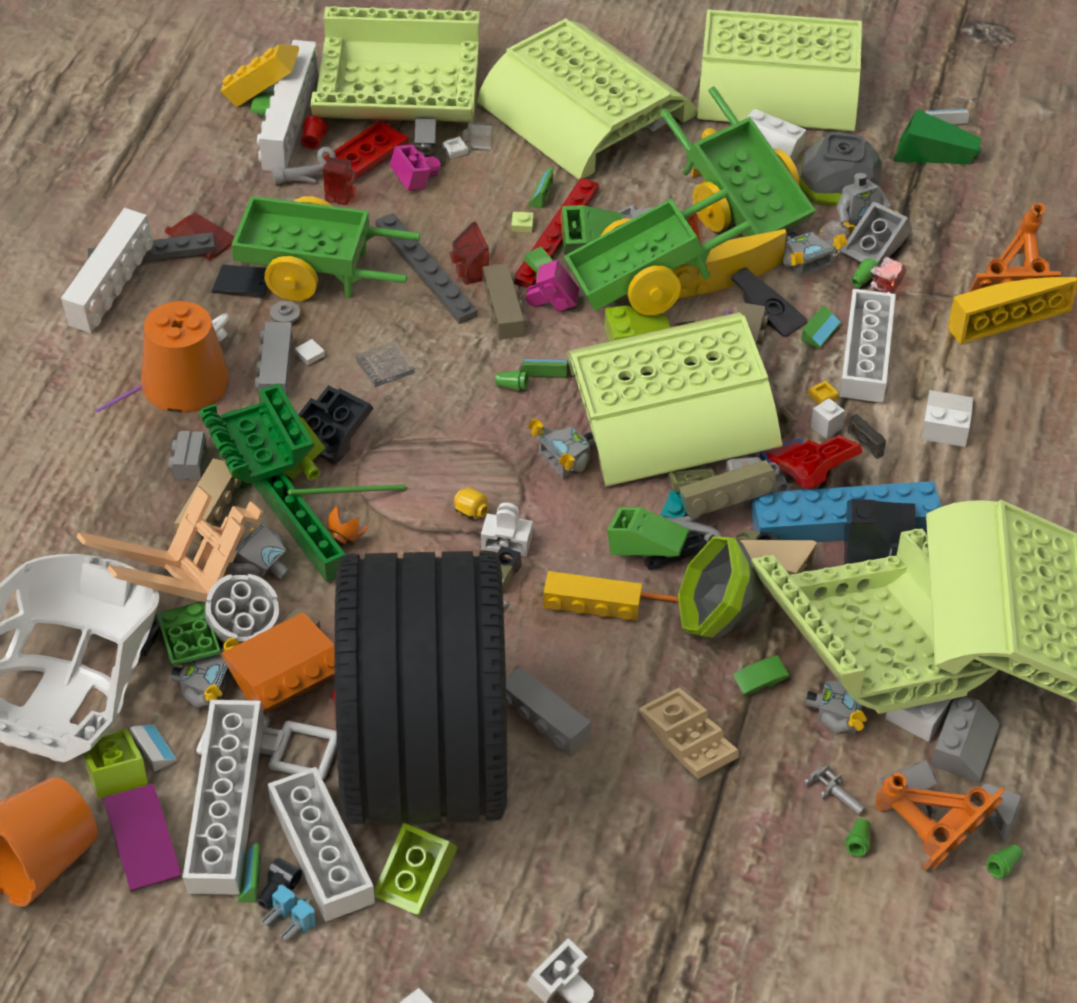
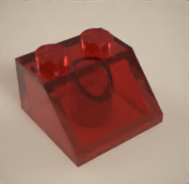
M472 222L452 242L453 251H450L451 262L456 264L457 275L462 277L465 285L483 281V266H489V247L477 222Z

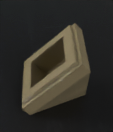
M782 406L777 413L780 434L785 438L797 420Z

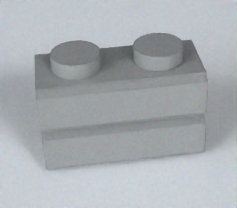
M190 431L178 432L177 440H173L172 453H174V456L169 457V470H173V476L176 480H186L187 478L189 480L201 479L207 449L206 434L204 432L193 431L191 433Z

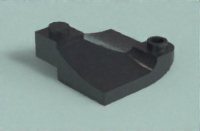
M328 385L317 400L310 398L298 416L307 422L324 445L325 449L319 455L329 462L336 463L341 461L351 449L350 440L374 408L370 403L341 388L337 390Z
M869 499L848 500L847 525H844V565L886 558L888 556H897L901 532L915 529V504Z

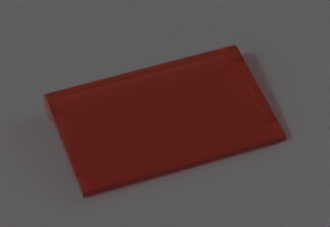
M196 212L186 216L174 226H167L165 228V233L172 238L213 232L215 253L200 254L209 261L231 247L235 237Z

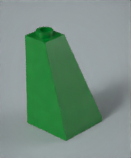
M916 109L900 137L893 161L970 164L973 158H978L981 153L982 147H980L982 138Z

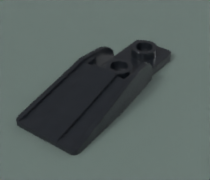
M744 267L732 275L731 280L744 292L743 298L745 303L765 306L764 315L768 316L767 324L783 337L788 336L807 322V318L770 286L759 280L748 268Z

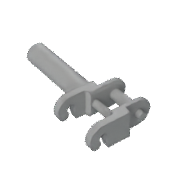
M829 765L822 767L821 770L816 769L810 775V779L807 778L804 784L806 786H810L814 781L817 782L819 780L827 785L826 792L823 791L820 795L822 799L827 798L832 793L858 815H862L865 812L866 807L837 785L841 783L842 776L840 774L836 776L829 771ZM827 775L832 780L828 782L823 778V776Z

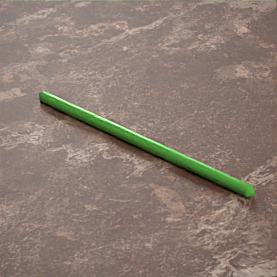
M405 484L289 489L287 493L289 495L392 491L405 490L407 487Z

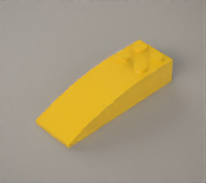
M786 230L731 239L711 249L705 261L710 273L708 279L703 278L698 266L683 264L672 269L680 280L681 291L678 299L735 286L736 284L731 280L732 275L744 267L748 268L757 277L782 264Z
M1050 277L1011 281L954 296L948 329L959 344H964L1070 312L1077 290V277Z

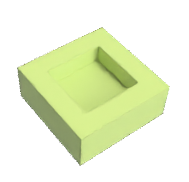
M513 212L512 232H532L533 213Z

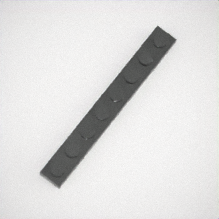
M394 213L376 220V227L409 231ZM386 237L459 324L477 317V309L418 241Z

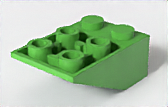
M583 205L562 206L561 227L564 255L600 237L610 224L623 219V214Z
M619 507L607 529L611 555L622 557L630 555H642L643 557L679 556L690 533L688 528L641 507Z
M197 602L156 613L160 635L172 666L221 654L214 630L209 629L205 619L204 602Z

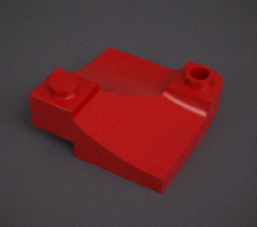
M838 435L822 444L811 440L806 441L771 458L773 463L778 464L780 470L790 474L795 480L796 485L811 490L817 488L819 483L826 480L827 472L830 469L838 467L841 463L863 453L861 444Z

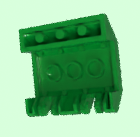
M280 383L258 390L260 400L258 404L220 416L217 414L216 404L204 407L199 411V416L205 427L209 428V434L221 457L226 460L225 465L231 476L235 479L251 484L293 470L314 447L311 437Z

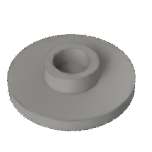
M282 301L272 306L270 315L275 322L293 323L300 317V308L294 302Z

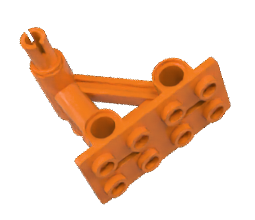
M1034 203L1031 206V210L1025 213L1023 219L1019 222L1015 238L999 259H992L989 262L984 273L976 274L969 292L1011 281L1062 276L1061 271L1050 272L1048 262L1040 258L1037 232L1043 221L1042 214L1045 212L1043 204L1038 203L1037 205V203ZM1020 250L1021 253L1024 252V266L1007 267Z
M894 773L893 776L885 779L882 787L876 793L875 806L881 812H887L889 809L894 808L918 832L916 835L923 841V850L930 856L922 868L926 871L931 866L935 870L950 854L947 850L950 849L953 852L968 836L965 832L967 831L971 834L986 818L983 814L985 813L989 816L1002 803L1003 799L1000 796L1005 790L1001 787L991 796L985 789L980 787L970 789L966 795L906 787V777L901 773ZM915 804L949 808L951 810L937 823L933 818L930 820ZM934 837L939 838L941 842H938Z

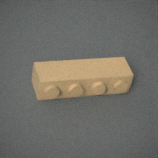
M213 458L197 486L202 487L212 496L202 518L212 526L221 519L224 507L231 502L235 488H239L241 480L231 476L225 461ZM196 488L194 489L193 493L191 494L190 498L188 499L187 503L185 504L184 508L182 509L181 513L175 521L176 532L181 524V521L185 515V512L190 504V501L195 493ZM196 531L192 542L201 545L204 537Z

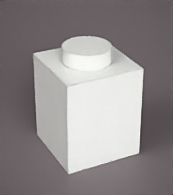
M828 398L813 408L811 428L825 439H828L842 429L845 410Z

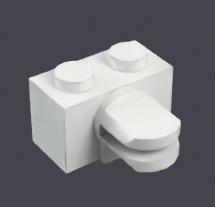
M511 503L500 504L496 515H486L481 532V550L498 552L500 547L504 546L521 552V556L527 557L532 540L533 521L519 519V510L516 505Z
M569 938L531 974L526 984L545 1003L557 992L569 1003H589L594 994L593 988L578 974L587 956Z

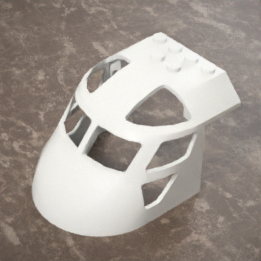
M57 554L36 558L22 564L0 583V619L11 594L15 590L19 608L18 614L0 622V635L16 628L5 657L0 660V675L14 671L32 670L44 673L37 688L24 706L13 705L0 697L1 743H4L6 746H14L26 750L31 754L48 757L53 761L65 763L91 750L114 724L121 711L126 687L135 672L140 651L149 635L159 603L158 590L117 579L107 570L109 565L130 569L135 568L116 560L99 556ZM36 623H49L80 629L82 636L73 660L69 661L36 654H23L22 649ZM92 634L99 635L118 644L116 664L112 668L111 677L82 664V659ZM92 688L100 690L108 697L105 711L101 713L91 711L79 725L70 723Z

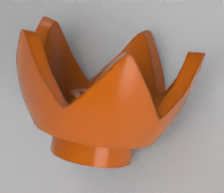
M335 507L330 512L327 521V528L331 532L330 535L336 542L343 545L347 541L353 542L357 540L369 528V526H365L358 532L359 518H354L349 522L341 524L338 507Z

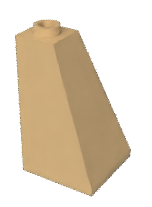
M739 540L744 544L751 559L765 555H774L789 575L813 571L817 542L813 540ZM764 586V591L771 595V593Z

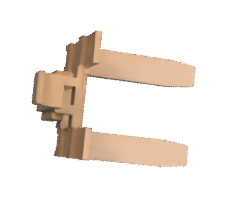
M197 486L168 551L78 532L77 538L86 546L163 567L173 576L168 577L109 565L107 570L117 579L188 599L206 602L212 586L223 577L229 562L233 563L237 554L235 549L245 530L243 527L245 522L258 524L263 511L254 502L250 501L246 509L232 506L221 528L209 525L202 518L212 496L202 487ZM196 531H198L204 539L194 561L186 556V553Z

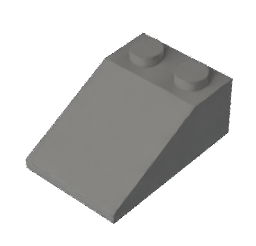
M873 201L848 238V245L843 246L840 253L860 263L867 258H872L880 266L903 244L911 232L912 227L908 217Z

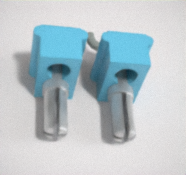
M284 885L278 886V890L272 895V910L261 919L262 925L267 927L278 916L281 915L286 918L292 913L291 925L280 934V938L284 942H287L297 931L301 930L305 933L309 928L316 926L314 908L310 905L311 898L307 895L299 897Z

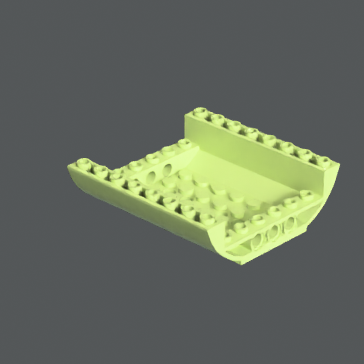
M325 7V40L317 92H312V115L320 118L406 121L436 119L438 122L473 123L478 77L480 11Z
M707 9L697 119L729 122L708 92L711 87L715 86L738 121L744 120L756 109L798 127L855 131L861 69L862 21Z
M567 19L508 48L507 52L490 70L477 98L479 105L578 180L595 173L596 153L661 118L660 112L663 109L667 108L670 114L682 123L698 115L694 104L685 96L583 24Z
M740 312L567 351L568 365L571 375H575L599 453L600 469L606 487L782 447L779 422L768 375L747 320ZM715 357L717 360L710 361L708 359ZM690 362H694V363H695V365H693V366H688V365H686V364H687V363H690ZM645 372H650V373H651V375H649V376H644V375H642V374L645 373ZM623 377H629V378H630V379L627 380V381L620 380V379L623 378Z
M1001 499L998 502L985 500L958 502L939 507L927 513L935 666L956 675L975 659L1076 702L1077 710V533Z
M923 529L901 532L897 556L827 567L814 571H804L792 575L787 573L774 555H765L751 559L754 571L760 581L847 693L857 703L867 708L875 709L878 714L967 696L968 691L981 685L999 670L975 659L956 675L935 666L928 538Z

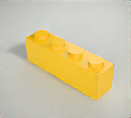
M548 571L543 592V608L637 621L641 603L642 584Z

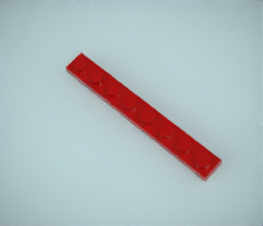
M580 178L562 206H588L599 190V183ZM562 206L531 251L542 247L553 259L563 244L561 227ZM523 261L514 277L516 285L528 288L536 284L537 273L525 261Z

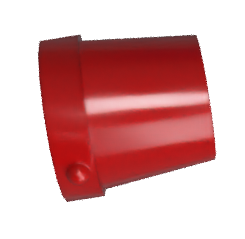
M308 116L304 119L301 135L303 146L309 149H317L320 146L328 130V124L325 120L317 116Z

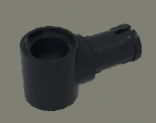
M280 857L276 858L270 865L267 873L268 884L256 898L257 904L269 910L273 904L272 895L278 890V886L284 885L289 890L294 889L301 879L302 869Z

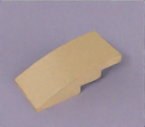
M677 688L639 708L640 714L658 738L697 779L739 758L738 749L723 737V730L708 718L707 710L681 688Z

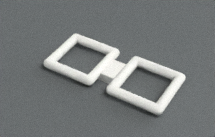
M264 716L259 753L272 755L268 764L269 768L293 775L311 769L305 766L281 762L291 732L326 738L330 740L320 767L317 769L322 780H325L337 750L336 730L293 721H286L282 730L268 728L270 719ZM206 727L196 749L199 755H202Z

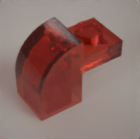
M884 257L880 267L874 265L871 270L874 279L870 287L884 293L893 294L907 271L905 265Z

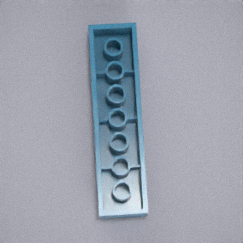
M930 481L772 492L753 498L750 512L754 531L777 533L779 540L827 542L844 540V525H847V501L850 499L914 503L915 529H923L926 534V514L942 506L935 482Z

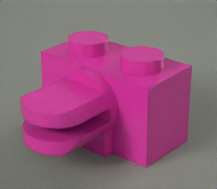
M411 144L395 146L389 166L407 191L425 189L428 177L438 175L441 163L433 156L424 157Z
M555 260L539 266L536 284L527 288L526 301L533 307L551 302L555 309L560 312L576 306L579 287L560 262Z

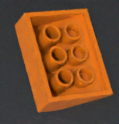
M304 612L220 654L246 699L249 701H261L264 715L335 678L334 644Z

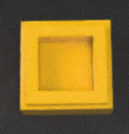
M826 380L808 389V395L817 404H821L828 398L832 401L839 399V392Z

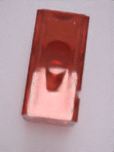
M331 157L327 159L323 167L324 197L326 202H337V204L347 205L350 199L354 198L356 187L353 186L352 182L354 181L355 171L352 170L350 161Z

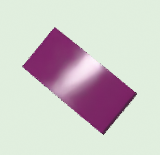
M154 784L104 797L105 808L130 892L180 878V868Z

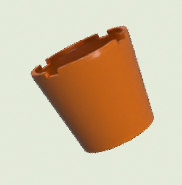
M187 301L169 302L158 306L148 314L144 322L141 370L143 394L150 403L166 411L177 409L182 410V413L198 411L217 402L226 392L229 371L209 313L200 305Z
M52 777L0 801V893L4 892L9 896V903L15 906L24 907L31 903L97 840V825L89 806L79 792L65 780Z

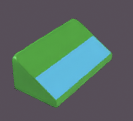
M549 167L539 178L529 201V206L544 207L553 185V167Z
M822 306L803 328L801 341L820 349L840 326L841 321L827 307Z
M523 359V372H528V375L533 377H566L567 360Z
M254 843L245 853L238 902L257 901L261 869V852L258 843Z

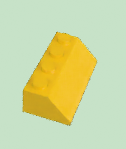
M279 44L274 48L267 49L262 56L253 58L248 65L241 66L236 73L227 75L222 81L223 85L220 92L236 107L240 106L292 73L300 48L297 45Z

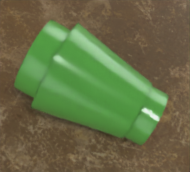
M872 258L863 260L851 278L852 285L860 288L876 277L880 270L879 264Z
M523 370L496 373L495 384L496 386L517 391L526 390L529 384L528 372H523Z
M864 818L856 820L845 839L846 850L849 854L857 857L865 855L870 850L871 824Z
M1012 844L990 855L986 863L988 872L995 878L1007 877L1023 855L1021 848Z

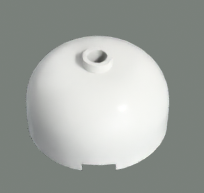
M230 574L221 578L210 589L205 604L207 625L209 629L214 630L216 638L223 643L230 638H235L239 643H242L274 627L279 614L276 592L269 583L253 574L234 576Z

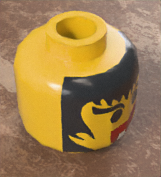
M467 487L459 490L455 495V510L470 521H476L487 514L489 509L488 499L480 491Z

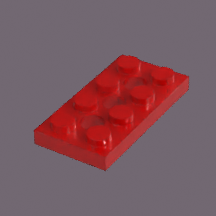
M380 120L335 149L336 159L331 169L350 181H354L393 155L395 146L408 145L409 137ZM329 154L323 157L325 161H328L330 158Z

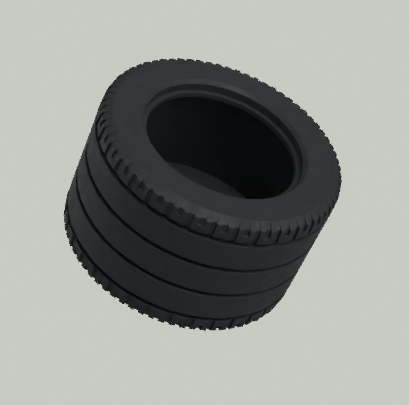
M443 551L441 553L442 557H435V552H404L403 558H398L397 553H365L364 559L360 558V554L342 556L337 568L335 587V714L340 802L342 812L349 824H365L366 819H370L371 824L403 823V818H408L409 823L441 822V817H447V822L479 821V816H485L486 821L502 819L507 808V707L502 568L496 552L479 551V556H473V551Z

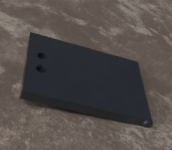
M223 264L211 292L264 297L268 288L264 279L266 268Z

